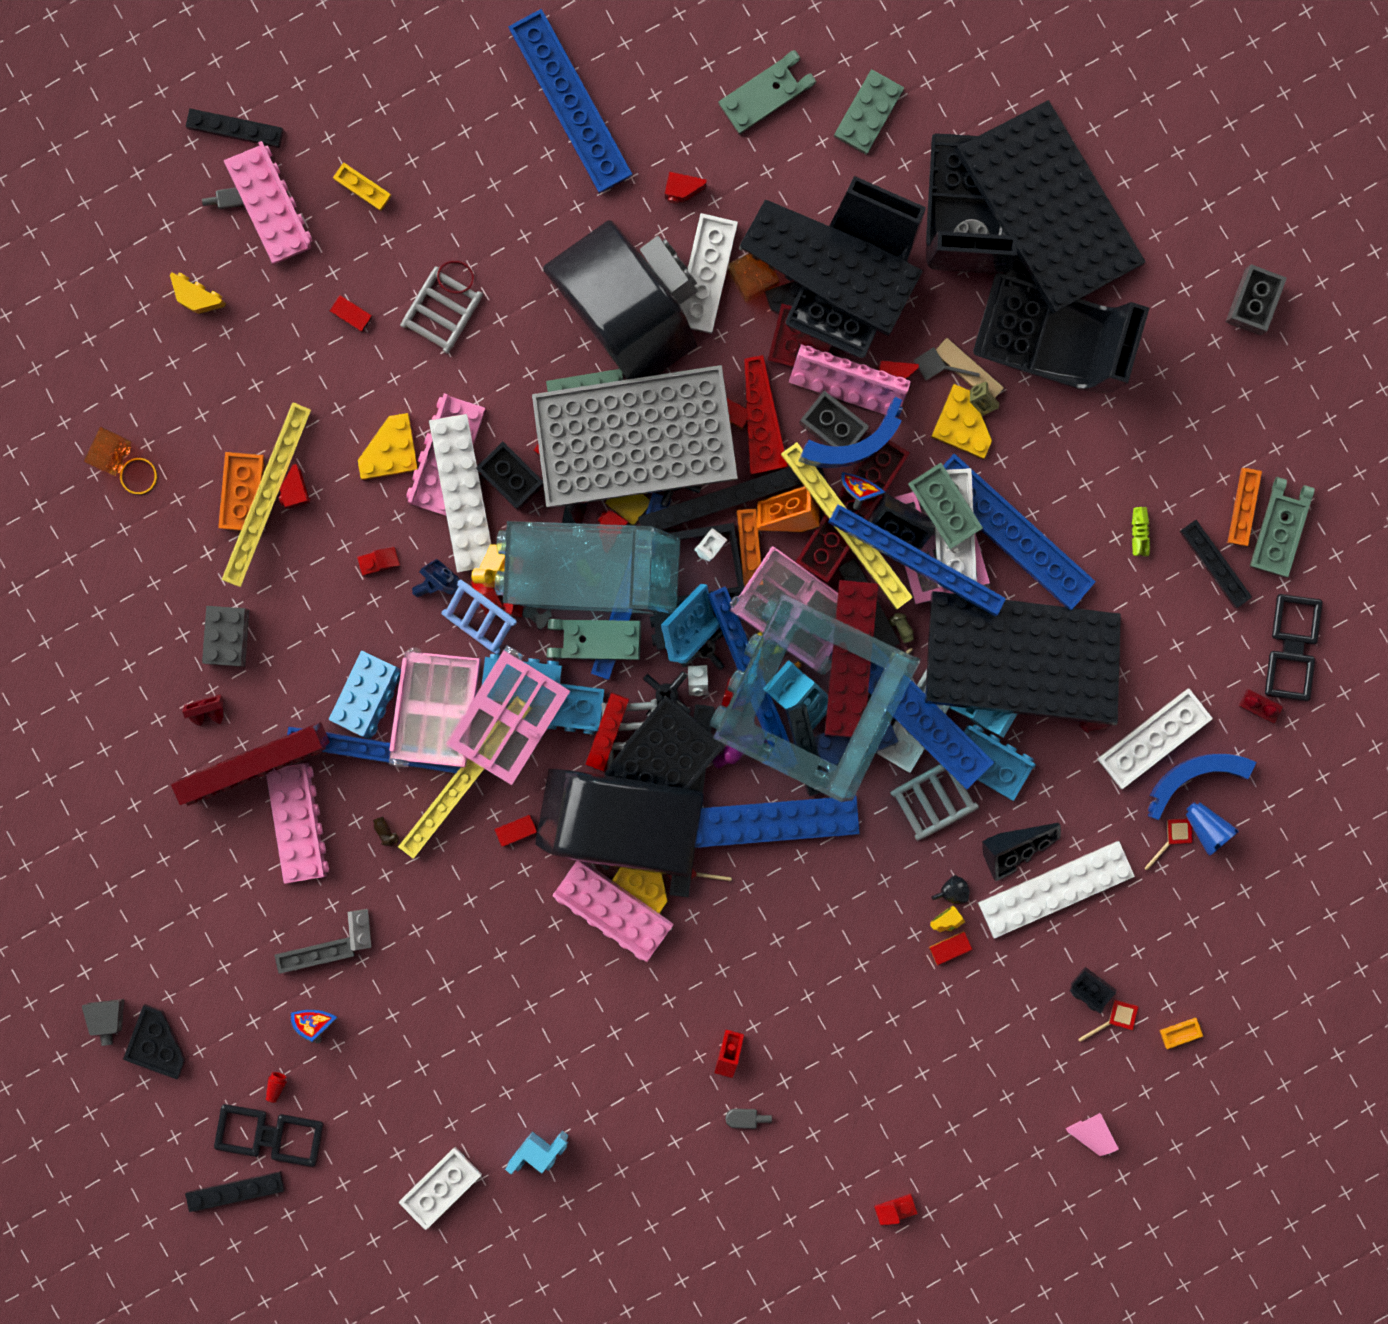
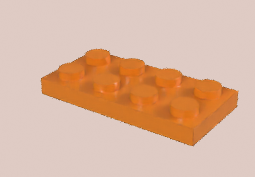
M225 452L219 529H242L263 477L264 455Z

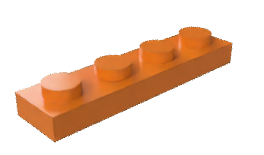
M1241 468L1227 543L1245 547L1249 544L1262 471Z
M756 509L737 510L744 587H746L761 564Z

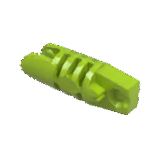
M1147 507L1133 508L1132 525L1134 527H1132V536L1134 538H1132V551L1134 556H1140L1141 554L1147 557L1150 553Z

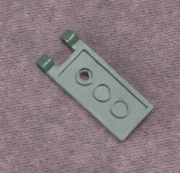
M796 50L789 52L783 59L718 101L719 106L739 135L816 84L817 81L811 73L797 83L788 70L789 67L795 65L801 59ZM778 83L780 85L779 89H774L773 84Z
M1276 477L1250 567L1288 577L1314 495V488L1304 485L1301 489L1299 500L1283 496L1287 480ZM1284 513L1288 515L1286 521L1282 519V514Z
M548 619L549 630H564L563 648H547L546 658L640 660L641 621ZM581 636L586 637V641L584 643L580 642Z

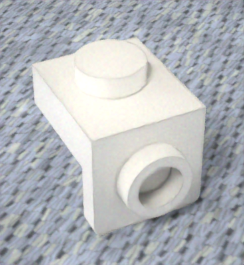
M712 528L695 548V551L701 559L710 562L727 539Z
M707 665L688 666L689 695H708Z

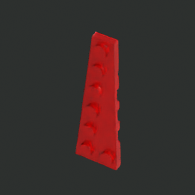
M764 356L744 359L750 475L787 468V462L781 455L784 452Z

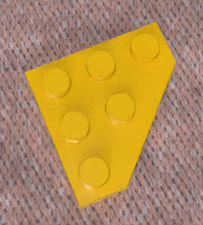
M953 384L931 437L984 459L992 442L981 413L970 403V390Z
M408 413L389 416L358 459L361 480L418 470Z
M620 867L612 880L657 913H660L667 903L663 878L660 873Z

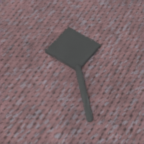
M935 347L914 359L915 364H919L918 369L925 380H928L944 369L980 377V373L946 366Z

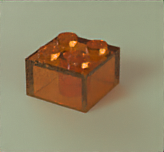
M750 253L731 262L727 267L745 303L763 294L765 291L778 286L780 281L775 271L768 268V264L761 260H755Z
M100 427L84 462L115 476L122 469L124 456H127L131 450V441Z

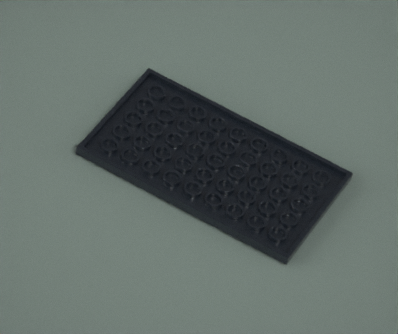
M1049 100L967 141L955 149L1005 235L1017 236V255L1053 314L1146 263Z
M932 591L925 703L1116 725L1118 723L1121 614L1078 608L1070 610L1067 607L1005 600L999 614L994 616L956 594Z

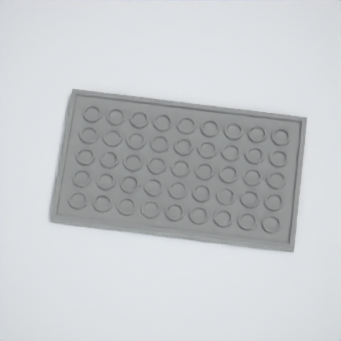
M722 365L532 394L547 508L738 480Z

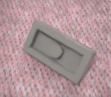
M368 909L348 911L351 950L371 948Z

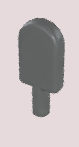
M236 187L217 190L215 192L216 197L202 199L203 206L218 204L220 210L244 206Z
M735 1108L727 1112L725 1120L731 1128L756 1129L757 1123H772V1115H757L756 1109Z

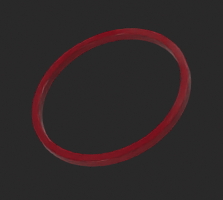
M449 261L439 268L437 280L445 291L452 294H460L471 288L474 275L467 264L461 261ZM451 263L464 265L472 275L471 284L462 291L446 289L439 280V273L444 266Z

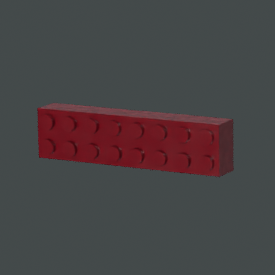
M889 440L874 455L859 462L851 474L862 477L886 491L910 452ZM844 486L837 496L849 511L868 520L883 495L863 501L860 510L853 508L856 499L846 491ZM826 514L821 520L820 526L816 528L795 561L825 584L829 582L850 548L837 529L828 523L829 519Z
M839 580L825 736L864 739L878 584Z
M318 722L185 776L172 783L171 787L179 805L186 804L190 806L202 800L203 796L205 799L215 796L221 792L220 789H222V792H225L238 785V782L242 785L251 781V779L256 778L255 775L258 778L267 775L273 771L274 767L275 770H279L290 764V761L296 763L309 756V753L311 756L319 754L326 749L325 746L330 741L322 722Z

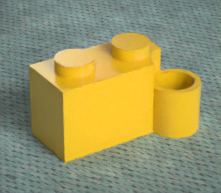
M490 544L480 568H475L472 571V581L483 584L484 587L504 588L511 573L510 563L514 560L515 553H513L512 548L509 545Z

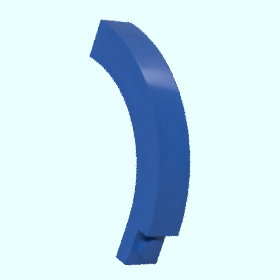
M895 397L891 401L881 425L876 432L865 440L856 444L837 447L826 446L808 440L798 461L821 468H841L868 459L878 452L897 431L902 421L898 419L903 408L900 406L902 400Z
M1207 754L1183 761L1168 771L1153 788L1149 796L1156 800L1155 802L1152 801L1148 807V817L1159 820L1170 797L1189 779L1203 773L1215 771L1230 773L1242 779H1249L1257 762L1231 754Z

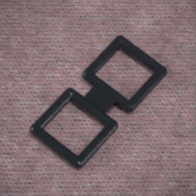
M1279 594L1277 596L1272 637L1273 639L1283 640L1282 652H1270L1265 686L1266 696L1309 701L1311 699L1315 657L1303 655L1304 643L1314 645L1318 642L1323 605L1321 599ZM1284 602L1314 606L1311 636L1280 632ZM1277 659L1307 663L1303 693L1273 689Z
M228 1104L221 1106L214 1142L215 1150L257 1157L260 1154L261 1146L272 1147V1160L308 1167L316 1166L323 1131L322 1121L280 1114L275 1127L265 1125L267 1116L265 1111ZM228 1113L258 1118L253 1148L222 1143ZM285 1123L315 1128L310 1158L279 1153Z

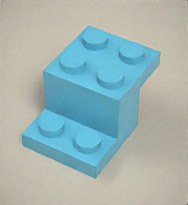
M789 660L764 687V690L785 710L800 703L806 704L812 730L827 714L828 694Z
M949 706V708L966 716L977 725L1003 738L1017 716L1014 713Z
M562 1130L554 1142L549 1145L532 1131L509 1160L505 1170L510 1174L514 1170L518 1172L524 1165V1161H527L541 1173L545 1169L549 1171L555 1163V1156L557 1154L561 1155L567 1148L568 1134Z

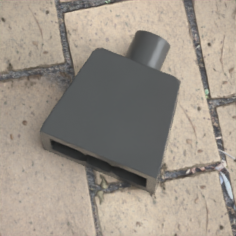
M124 999L91 1002L82 1005L90 1036L100 1035L101 1046L113 1044L112 1033L122 1030Z

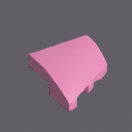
M1100 1113L1066 1128L1069 1134L1099 1156L1119 1150Z

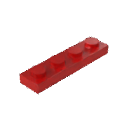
M613 692L610 694L585 765L601 771L605 770L626 712L629 698Z

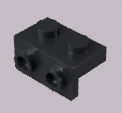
M1085 967L1072 981L1070 992L1076 999L1085 1002L1091 1010L1101 1014L1104 1006L1116 994V989Z

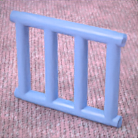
M459 580L457 584L459 587L448 608H445L441 614L491 652L498 655L501 650L499 648L511 626L516 625L517 621L470 585ZM464 592H466L474 600L463 620H461L453 613ZM481 603L489 609V612L477 632L469 626V623ZM497 615L505 623L492 643L484 635Z

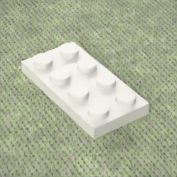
M454 1147L399 1201V1204L426 1230L482 1174Z

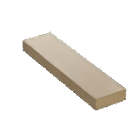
M948 338L936 349L942 361L948 366L980 373V377L956 372L970 386L974 387L986 381L988 383V391L994 398L1003 390L1004 387Z

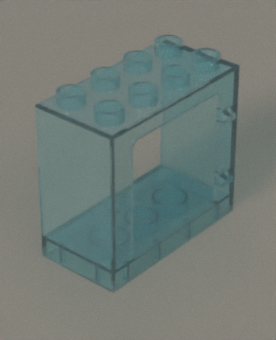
M507 521L506 531L500 530L498 533L497 551L499 555H505L504 571L496 573L495 591L497 595H503V603L539 609L672 614L677 609L680 537L652 526Z
M782 594L779 600L771 598L768 601L762 614V619L767 621L768 624L762 636L756 633L753 634L746 646L744 654L751 658L744 672L737 669L729 682L727 690L734 693L727 708L720 705L713 715L710 726L717 729L713 738L840 802L851 801L859 789L921 659L797 599ZM798 629H804L885 668L838 766L756 726L754 723L756 713ZM765 739L775 743L774 747L764 743ZM820 765L828 769V773L818 770V766Z

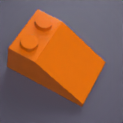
M805 486L757 502V528L760 531L803 532L820 526L819 505Z

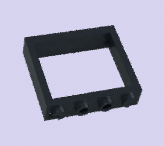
M734 523L658 535L669 604H673V607H678L689 595L673 596L665 543L705 537L712 528L720 534L729 533L738 587L727 588L730 598L740 596L744 590Z

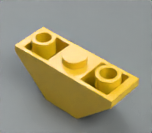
M171 272L170 277L176 299L184 307L197 314H201L225 306L226 303L221 300L222 296L214 291L211 293L205 291V286L198 282H195V284L189 282V277L180 272L178 275Z

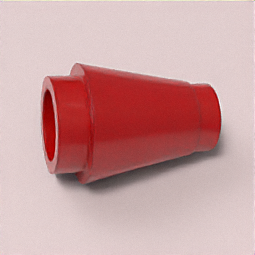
M272 1072L271 1076L268 1077L265 1098L267 1101L277 1102L287 1083L286 1075L280 1072Z

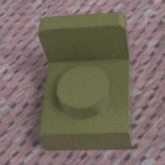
M986 381L971 388L970 403L982 416L999 408V402L989 393Z

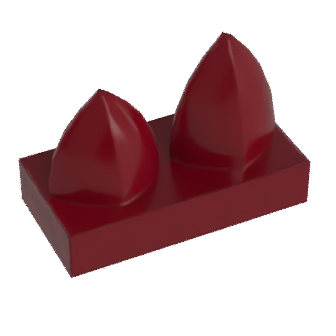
M1250 689L1246 690L1239 704V707L1272 724H1275L1283 706Z
M220 694L184 705L182 713L185 719L189 718L197 726L203 724L204 713L206 712L214 722L221 724L224 715V700Z

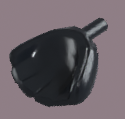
M954 875L942 886L941 893L933 895L931 898L934 901L943 897L950 903L964 904L969 900L970 891L966 881Z

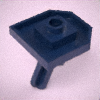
M435 559L419 571L426 579L423 583L412 588V594L420 597L426 593L431 594L440 590L452 595L459 587L457 586L459 577L441 561Z

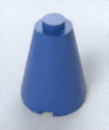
M1194 802L1186 809L1188 811L1186 817L1209 856L1239 832L1237 828L1201 802L1199 804Z

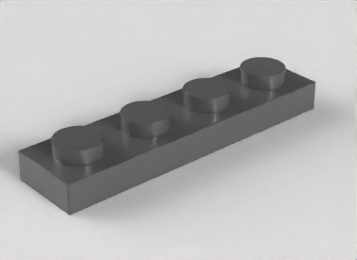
M350 937L275 954L274 956L278 974L352 957L355 956L354 950H351Z

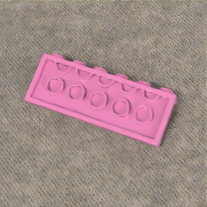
M261 141L258 142L259 146L224 160V163L274 265L310 250V242L313 240L309 231L305 232L302 226L305 223L301 214L297 215L294 208L297 207L293 197H288L286 193L288 187L284 179L280 180L278 176L280 170L276 162L272 163L270 159L272 153L268 145L264 147Z
M804 345L800 346L789 379V383L819 393L826 391L834 398L886 415L890 403L895 397L902 400L900 404L902 407L911 382L903 377H896L885 371H878L867 365L858 364L849 359L840 358L829 352H822L811 346Z
M444 393L443 398L440 397L437 402V408L439 409L437 415L432 417V420L467 414L474 446L486 409L450 397ZM427 433L424 442L426 448L424 452L421 451L418 460L420 466L418 470L414 471L412 477L414 484L412 488L408 489L406 498L411 505L446 516L431 433Z
M309 763L286 766L279 770L273 768V771L269 772L266 776L284 884L326 877L327 872H329L328 862L324 861L323 854L326 853L325 843L321 842L320 835L323 834L322 824L318 823L317 818L320 815V811L314 799L317 796L315 785H312L311 778L314 776L312 766H309Z
M576 861L553 894L558 903L569 907L575 915L586 919L591 926L599 928L605 936L613 938L622 948L630 950L639 960H644L645 962H648L651 955L674 925L586 862Z

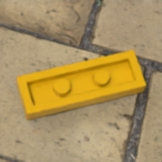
M344 162L333 177L336 182L379 211H382L391 198L390 193Z

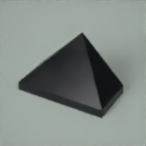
M588 502L566 505L562 526L580 530Z

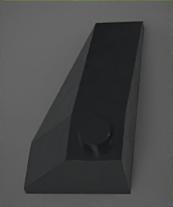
M1058 822L1009 831L983 840V856L993 879L998 881L1017 871L1016 867L1022 862L1028 863L1032 860L1031 856L1037 851L1042 852L1061 838V825Z

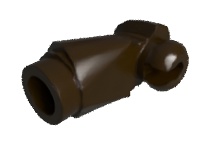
M384 817L373 820L374 830L379 835L382 845L393 846L394 843L399 841L396 833L391 834Z

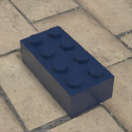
M883 706L866 714L863 740L825 736V732L814 737L818 755L828 775L892 747L899 742Z

